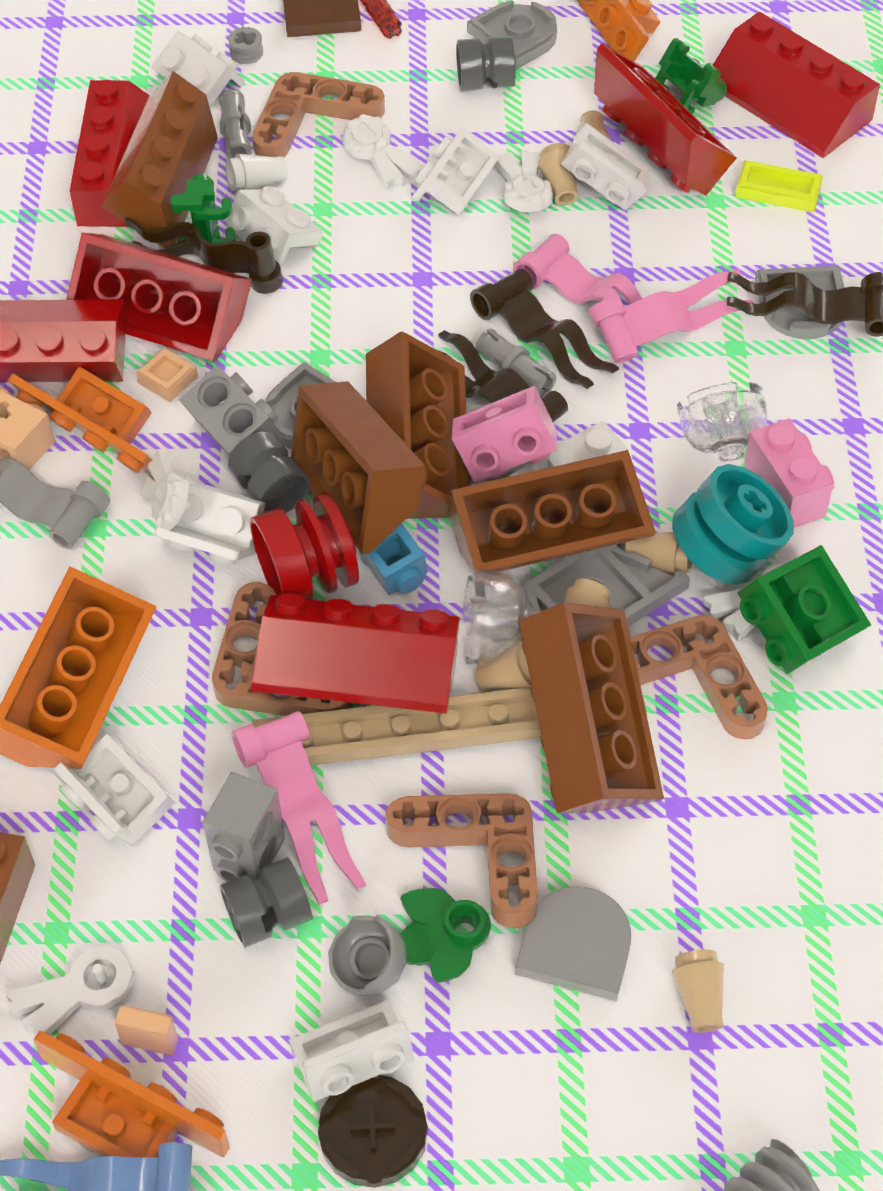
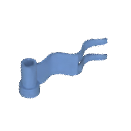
M185 1143L159 1144L158 1157L152 1158L100 1156L80 1162H54L22 1158L6 1159L0 1161V1176L29 1179L67 1188L69 1191H190L193 1146Z

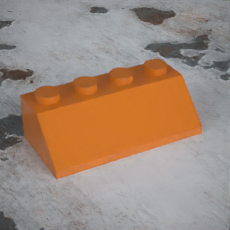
M69 566L0 704V755L26 767L55 768L62 762L69 768L82 769L157 606Z

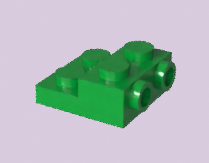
M822 545L758 577L737 592L741 599L740 612L743 618L748 623L757 625L767 641L765 643V652L768 659L773 664L782 666L786 674L807 664L871 626L867 616Z

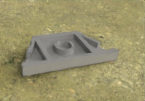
M617 545L569 555L525 582L524 595L529 616L563 603L566 589L573 586L575 580L590 579L602 584L609 590L610 597L608 601L611 604V608L625 610L629 627L689 589L690 577L677 570L674 576L651 567L652 559L637 553L624 552Z

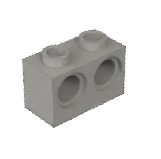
M218 364L178 399L192 417L229 456L242 440L257 432L269 431L275 434L279 440L284 438L274 425V422L279 417L262 398L254 403L249 397L254 391L237 372L229 377Z
M230 772L203 820L213 871L224 881L228 882L245 874L253 879L258 878L260 868L272 864L285 840L278 789L234 772Z

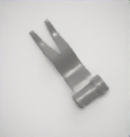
M8 457L0 459V503L23 521L43 524L52 528L49 532L50 538L63 548L71 549L94 518L101 517L111 503L108 494L92 482L81 481L75 491L67 488L53 487L39 480L20 462Z

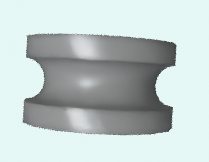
M241 27L230 33L228 43L232 60L240 64H251L261 59L263 56V46L260 31L251 27Z

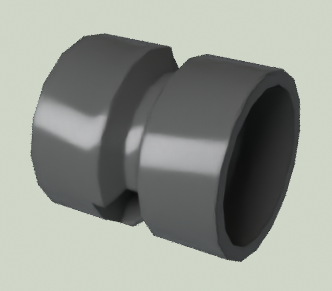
M511 35L489 37L487 44H483L479 38L456 40V62L460 91L482 89L485 82H489L492 88L515 86V53Z
M261 431L248 436L233 449L229 457L228 467L240 485L247 490L250 498L265 502L263 513L279 507L287 513L295 508L296 502L304 499L309 491L310 479L295 459L288 456V450L278 437L269 431Z
M288 857L260 868L259 877L256 879L245 874L219 885L229 918L244 948L272 937L273 928L276 926L287 931L313 920L306 892L293 863Z

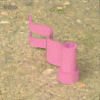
M552 234L534 252H527L513 265V272L518 269H524L528 272L533 281V289L538 288L547 280L565 298L574 303L581 304L593 299L602 301L611 297H619L615 290L622 293L629 304L642 299L633 282L625 275L616 273L601 278L588 272L576 258L568 254L569 244L559 234Z
M740 270L716 273L681 291L654 293L626 306H623L620 297H611L596 303L589 308L588 312L594 326L600 327L614 363L620 364L633 359L639 354L637 346L649 343L672 332L697 330L725 315L741 311L735 307L727 306V300L713 303L690 312L687 310V308L700 301L712 291L731 283V281H728L729 272L741 275ZM751 299V300H743V301H746V302H748V303H753V300H752V299Z
M294 712L255 728L252 724H249L231 732L232 740L243 766L248 768L257 765L263 783L278 789L282 821L291 836L302 874L318 904L321 905L329 900L317 865L310 824L315 821L332 859L343 874L352 882L356 890L366 886L362 875L348 852L337 813L332 803L319 788L301 743L310 737L307 724L301 712Z

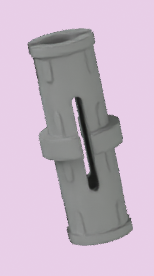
M227 90L222 93L223 97H220L222 117L219 122L220 131L226 140V156L228 159L235 158L236 154L251 155L248 137L251 131V122L245 113L244 95L238 90Z
M487 329V333L483 332L478 338L475 349L479 354L491 360L501 369L508 368L517 372L529 387H536L541 397L545 395V392L549 393L557 379L556 374L531 358L530 352L523 346L516 347L493 329Z

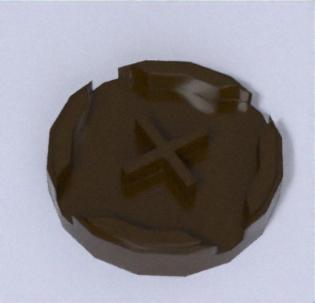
M378 1075V1078L373 1077L353 1085L341 1094L330 1095L321 1108L318 1137L323 1158L336 1175L353 1185L376 1188L396 1183L414 1170L425 1152L428 1125L423 1104L409 1086L393 1077Z

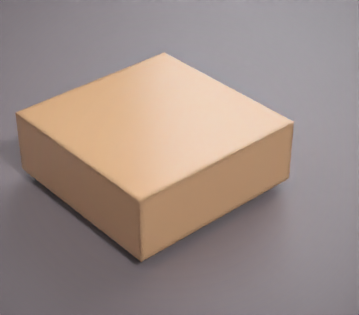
M164 347L136 372V377L140 385L166 401L171 402L198 377L197 366Z
M126 1005L124 1007L120 1006L114 1024L122 1045L173 1056L178 1042V1035L171 1015Z

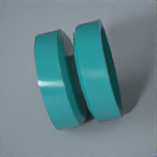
M726 464L717 466L699 486L697 492L692 493L673 514L672 530L679 547L687 558L703 573L722 583L739 585L748 582L764 566L768 558L774 557L788 543L794 534V523L787 504L768 482L745 467Z

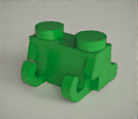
M673 38L658 63L662 67L655 78L668 91L670 88L664 84L666 80L680 89L683 95L679 102L692 114L695 112V108L690 105L693 99H698L697 103L702 107L715 105L716 102L725 97L727 92L725 81L719 78L721 71L711 63H707L703 67L696 58H692L687 54L690 50L687 44L679 38Z
M203 174L194 175L190 180H187L186 191L183 194L171 196L170 204L173 212L179 214L182 211H190L192 224L197 227L202 239L209 243L236 241L235 231L231 227L226 229V238L220 237L218 220H224L232 214V203L229 198H223L222 208L216 209L214 181L209 176ZM179 237V238H177V239H178L177 242H179V241H181V240H183V239H189V238Z

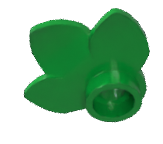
M438 888L416 889L402 894L400 897L401 904L413 921L400 933L406 944L407 964L417 966L430 964V971L436 983L460 977L470 967L473 950L481 947L489 938L491 920L487 911L481 905L471 900L455 901L446 891ZM461 923H469L474 927V930L468 933H461L456 930V927Z

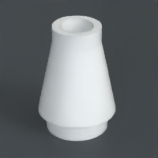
M236 154L235 158L227 159L226 177L231 191L258 189L277 181L286 180L288 176L287 164L283 156L270 157Z

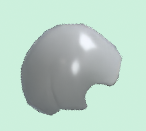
M378 915L375 917L353 916L348 925L336 934L328 951L331 975L342 989L359 996L382 994L399 981L407 964L406 944L400 932L390 922Z

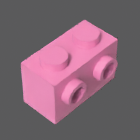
M532 386L454 418L452 441L474 483L486 478L489 480L498 479L507 474L511 468L523 463H537L546 459L553 451L557 450V430L536 387Z
M790 418L750 431L744 467L761 476L778 492L789 508L794 528L826 517L831 493L834 489V478L830 469L826 465H821L813 453L810 440L806 434L800 433Z

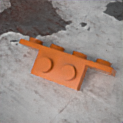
M577 0L609 46L633 61L637 59L649 40L647 32L653 34L661 22L651 9L653 5L649 0Z
M80 366L57 399L15 374H12L8 379V382L19 391L15 398L27 404H36L50 411V420L64 430L71 433L73 428L76 427L85 433L82 439L97 450L104 453L109 447L119 453L116 459L135 473H139L142 468L149 471L148 464L152 459L146 453L131 445L152 414L150 409L144 404Z
M39 1030L34 1037V1044L44 1061L80 1080L52 1121L55 1130L101 1156L158 1157L159 1144L172 1143L177 1134L223 1158L230 1149L226 1131L223 1129L224 1123L211 1112L202 1108H196L192 1112L176 1103L177 1098L166 1088L150 1082L147 1087L130 1079V1072L121 1064L109 1058H103L99 1062L84 1054L85 1049L80 1043L65 1034L58 1033L56 1038Z

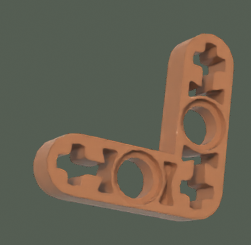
M300 72L285 73L276 80L253 131L254 153L259 156H283L285 158L289 153L305 113L346 120L359 118L361 114L382 118L385 114L384 92L378 86ZM329 94L339 96V98L334 100H324L321 97ZM277 114L291 115L290 118L284 120L273 118ZM272 134L276 135L277 139H273Z
M251 582L242 586L234 597L212 673L213 690L217 701L230 708L287 716L297 711H300L301 714L349 709L350 702L330 700V703H322L321 699L307 697V700L303 701V697L299 696L277 699L268 693L251 691L257 646L248 652H241L236 650L233 644L237 639L244 636H250L256 640L259 639L264 610L270 595L276 594L272 587L262 582ZM256 601H262L264 604L258 606L255 616L256 622L251 621L249 607H253ZM235 666L240 667L242 682L237 683L235 689L227 688V684H231L234 680Z
M708 615L694 616L630 637L633 653L638 654V659H635L640 685L692 669L728 734L735 738L746 740L753 739L762 732L768 711L766 701L726 628L718 619ZM702 634L705 639L712 638L711 644H706L703 639L695 640L696 635ZM661 645L669 648L673 656L667 661H657L651 658L647 651L653 646ZM684 647H687L686 653L683 652ZM720 668L728 669L736 675L737 680L727 685L719 684L711 677V673ZM739 695V705L745 714L754 713L752 720L747 721L743 715L736 716L738 704L735 698Z
M510 793L400 797L390 803L385 814L386 831L388 838L401 847L487 845L492 917L498 924L514 929L525 927L533 921L537 913L538 890L532 809L530 803L525 798ZM462 813L468 815L472 822L465 827L458 828L448 825L445 820L452 814ZM481 815H487L488 824L481 825ZM513 815L515 822L505 823L503 816ZM430 816H436V826H430ZM404 818H413V825H403ZM516 852L521 854L525 861L516 867H506L497 859L504 853ZM508 885H518L520 906H510L508 901Z

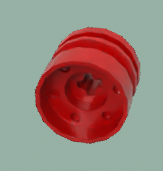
M323 492L314 495L312 499L313 509L306 500L297 501L295 504L297 524L295 525L292 524L287 514L280 507L250 518V532L255 552L266 583L274 589L276 596L294 593L303 596L305 599L312 600L314 597L313 577H316L323 590L328 594L334 593L338 589L337 578L345 588L354 586L360 581L356 547L352 533L329 493Z

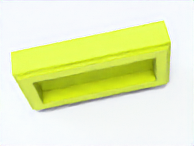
M744 160L735 197L814 213L823 175Z

